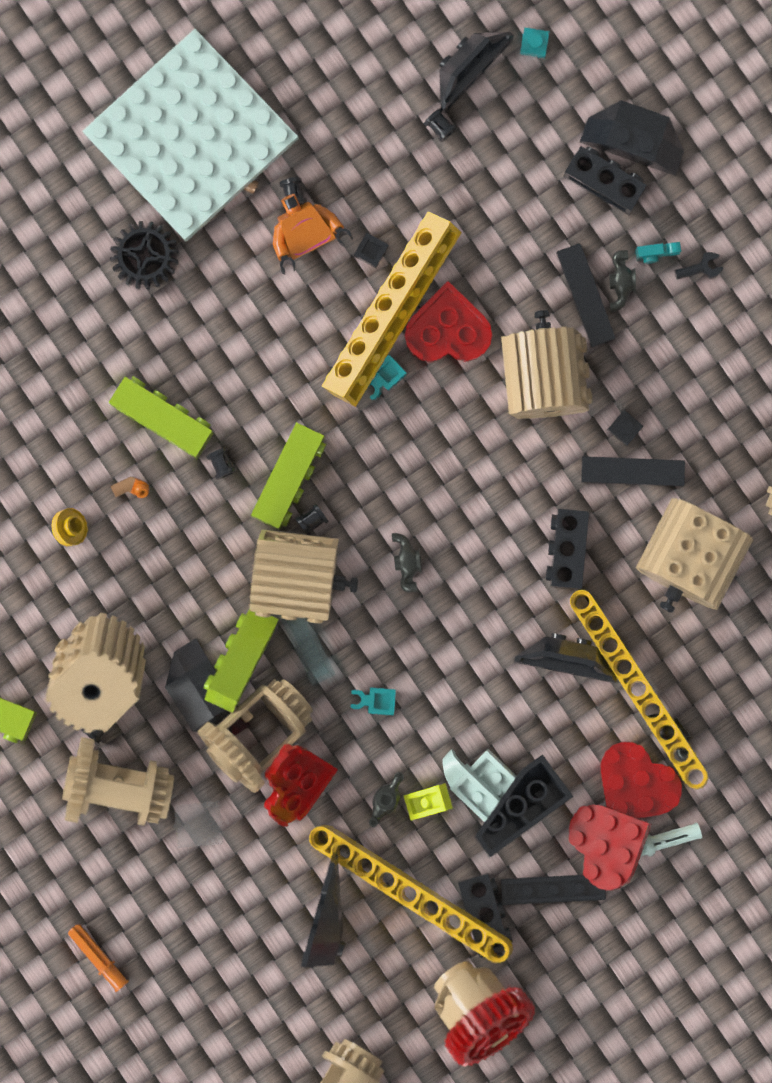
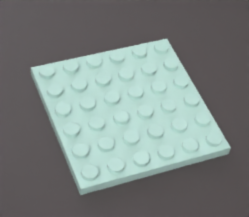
M196 29L190 32L82 131L185 242L299 139L291 128Z

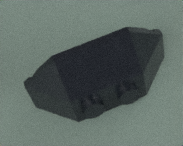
M511 32L474 33L470 38L466 36L457 45L458 51L452 57L448 55L439 65L441 68L439 70L440 109L444 115L513 42L514 35Z
M622 100L588 117L580 139V143L674 176H676L684 154V149L670 117Z
M551 633V637H544L515 656L513 661L518 664L600 681L617 682L616 675L599 649L591 646L592 641L577 638L576 642L567 641V636Z
M196 638L174 652L165 685L166 690L193 732H197L207 722L217 727L232 713L205 700L207 690L204 689L205 683L209 675L215 676L217 671ZM239 717L227 730L235 736L251 725L249 722L245 723Z

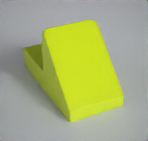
M446 783L404 795L410 820L453 809Z

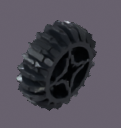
M139 221V229L135 230L134 225L131 223L129 224L130 233L122 229L120 232L124 238H114L119 247L111 246L110 250L118 255L111 256L110 261L118 264L114 265L112 269L114 272L121 271L118 275L119 280H124L128 277L126 280L128 287L136 281V290L141 289L142 283H145L146 290H151V282H154L155 286L159 288L161 287L158 281L160 278L166 283L169 281L166 272L173 275L176 272L170 265L179 264L176 258H172L179 255V250L171 249L177 245L175 239L167 241L172 234L170 231L162 234L164 229L162 225H159L154 230L153 222L150 221L148 227L145 228L143 221ZM145 237L138 247L127 248L133 240ZM152 238L157 239L163 244L165 256L152 250ZM147 248L149 255L152 256L146 257L142 264L141 257L137 255L144 254ZM124 256L137 261V274L131 272L125 266ZM160 263H163L156 272L145 275L150 265H160Z

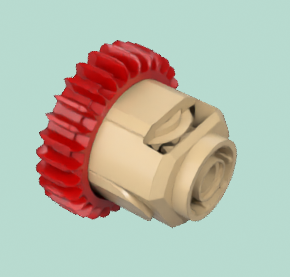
M469 961L459 963L450 968L437 980L434 986L438 993L434 1006L435 1010L450 1030L445 1039V1047L458 1065L472 1066L474 1063L479 1064L481 1060L486 1061L491 1055L494 1056L496 1052L502 1050L506 1045H510L513 1039H516L520 1033L524 1032V1028L529 1026V1022L533 1020L535 1015V1007L532 1001L521 988L509 987L505 989L490 968H475Z

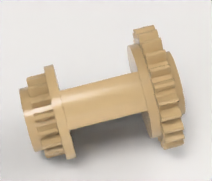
M274 679L267 686L261 685L217 727L207 722L197 732L203 742L206 743L205 745L208 747L206 751L217 766L231 780L236 783L239 781L251 792L256 793L265 784L261 774L271 766L281 747L285 744L293 745L306 733L304 727L312 721L310 714L313 710L306 699L289 682L284 679L280 682ZM261 698L269 710L293 733L261 763H258L227 728L239 717L245 723L251 720L253 715L248 709Z
M81 737L77 756L70 757L62 800H67L65 821L78 823L80 814H87L89 803L138 812V825L144 826L146 822L158 824L160 818L166 819L174 783V775L168 773V768L157 766V761L152 760L149 761L146 772L97 763L99 750L93 749L94 739Z
M346 1039L343 1040L342 1044L335 1042L331 1051H325L322 1055L325 1060L331 1063V1066L321 1083H379L378 1081L384 1073V1070L380 1068L382 1064L380 1059Z

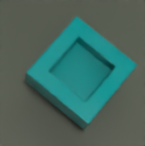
M524 27L520 55L545 58L549 31Z

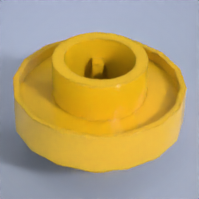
M66 508L57 512L53 517L51 524L52 532L60 544L69 547L84 541L87 536L88 527L87 521L80 511L74 508Z

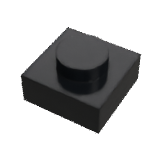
M366 233L354 253V257L377 268L389 245Z
M623 410L607 431L627 447L643 428V425Z

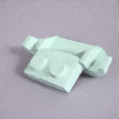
M453 749L443 758V769L450 790L485 822L516 778V775L489 749L471 767L468 764L464 765L458 759Z

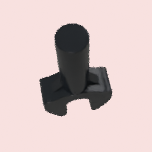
M707 252L702 255L700 263L674 270L676 280L700 273L707 275L708 279L717 277L723 270V267L711 269L708 266V262L718 259L720 255Z

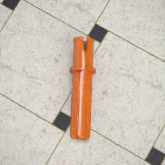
M80 924L75 925L69 930L68 935L99 970L98 975L102 974L114 988L115 992H118L129 982L114 965L115 961L111 962Z

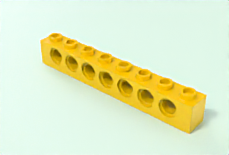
M427 212L424 219L419 223L415 234L407 243L404 252L393 266L390 275L380 287L377 296L366 310L365 316L354 330L352 337L340 353L338 360L322 384V387L333 396L354 407L357 406L462 232L450 221Z

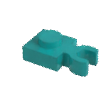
M680 242L639 246L635 251L636 260H643V264L659 262L658 258L676 256L682 252Z
M390 354L385 358L375 378L369 385L375 388L374 394L370 396L372 400L377 399L381 395L383 387L390 391L408 374Z
M370 688V695H365L361 690H352L351 694L361 697L359 704L350 705L352 709L357 710L364 706H369L368 714L394 716L396 689Z

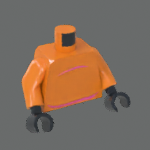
M291 194L281 200L286 213L277 218L278 224L274 227L273 247L278 260L281 261L280 270L282 274L286 275L285 265H291L295 272V259L334 239H337L341 246H345L341 241L342 236L349 235L351 240H353L351 232L348 229H344L337 216L320 204L312 205L310 202H306L300 205L295 194Z

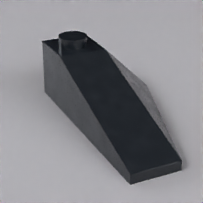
M542 754L519 772L474 837L488 857L491 858L574 796Z
M332 853L303 955L301 966L305 968L334 965L336 956L342 957L346 943L341 941L343 923L338 854Z

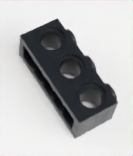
M580 146L563 177L629 216L647 186L643 183L644 179L631 172L629 175L622 171V166L609 159L607 162L599 157L600 153L588 146L585 149ZM586 160L590 163L591 169L582 171L578 168L577 163ZM603 173H608L612 176L613 182L604 184L600 181L599 176ZM625 186H630L634 189L635 195L633 197H626L622 194L621 189Z
M558 509L557 515L552 514L550 530H555L554 540H549L548 555L553 557L552 566H547L546 581H550L551 588L582 589L589 520L588 511ZM566 517H572L576 521V528L571 531L566 530L562 525V520ZM567 542L573 546L574 553L571 556L561 554L560 545ZM561 568L570 570L571 580L568 582L560 581L557 576L558 570Z
M488 873L457 881L466 912L479 919V911L482 908L488 907L492 909L493 918L483 923L498 931L513 943L509 927L504 928L501 918L506 917L502 902L496 903L494 893L498 892L495 878H489ZM476 882H482L486 886V892L481 897H476L471 892V888ZM473 929L474 940L481 942L483 940L482 932L479 929ZM501 943L493 947L496 954L505 951V947ZM478 953L479 958H483V957H484L483 955H481V954Z

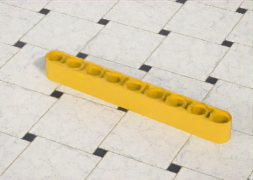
M578 590L574 592L570 598L572 609L675 768L690 788L694 790L704 788L708 782V774L602 610L588 591ZM580 597L589 598V605L585 609H578L576 601ZM595 618L603 620V627L598 631L590 629V623ZM606 641H617V649L611 653L604 650ZM623 661H628L632 665L631 671L627 674L618 672V666ZM636 683H643L646 686V691L641 696H635L632 693V688ZM652 704L660 707V714L655 718H650L646 715L647 708ZM666 726L672 727L675 731L673 738L670 740H664L660 736L661 730ZM680 748H685L689 752V757L684 762L675 760V752ZM694 770H699L703 773V780L699 784H692L689 781V775Z
M322 825L310 832L309 841L316 850L330 859L332 853L338 854V864L490 961L500 963L512 954L513 944L507 937L330 825ZM321 830L328 834L329 840L326 844L321 843L318 839V834ZM342 844L350 848V856L348 858L343 857L340 853ZM364 858L369 859L372 863V870L370 872L362 868V860ZM386 872L391 873L394 877V884L392 886L387 885L383 880ZM407 886H411L416 890V898L414 900L406 896L405 890ZM429 900H433L438 904L439 910L437 914H433L428 910L427 904ZM454 914L460 918L461 925L459 928H455L450 924V915ZM473 929H479L482 932L483 940L481 942H477L472 938L471 932ZM495 943H501L505 947L504 956H499L494 952L493 947Z

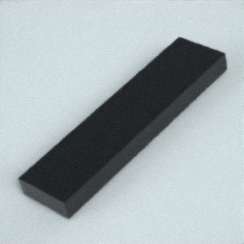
M581 243L556 251L590 347L593 348L615 340L616 337Z
M582 456L581 483L684 487L685 460Z
M584 874L501 879L502 905L606 900V890L599 889L591 884Z

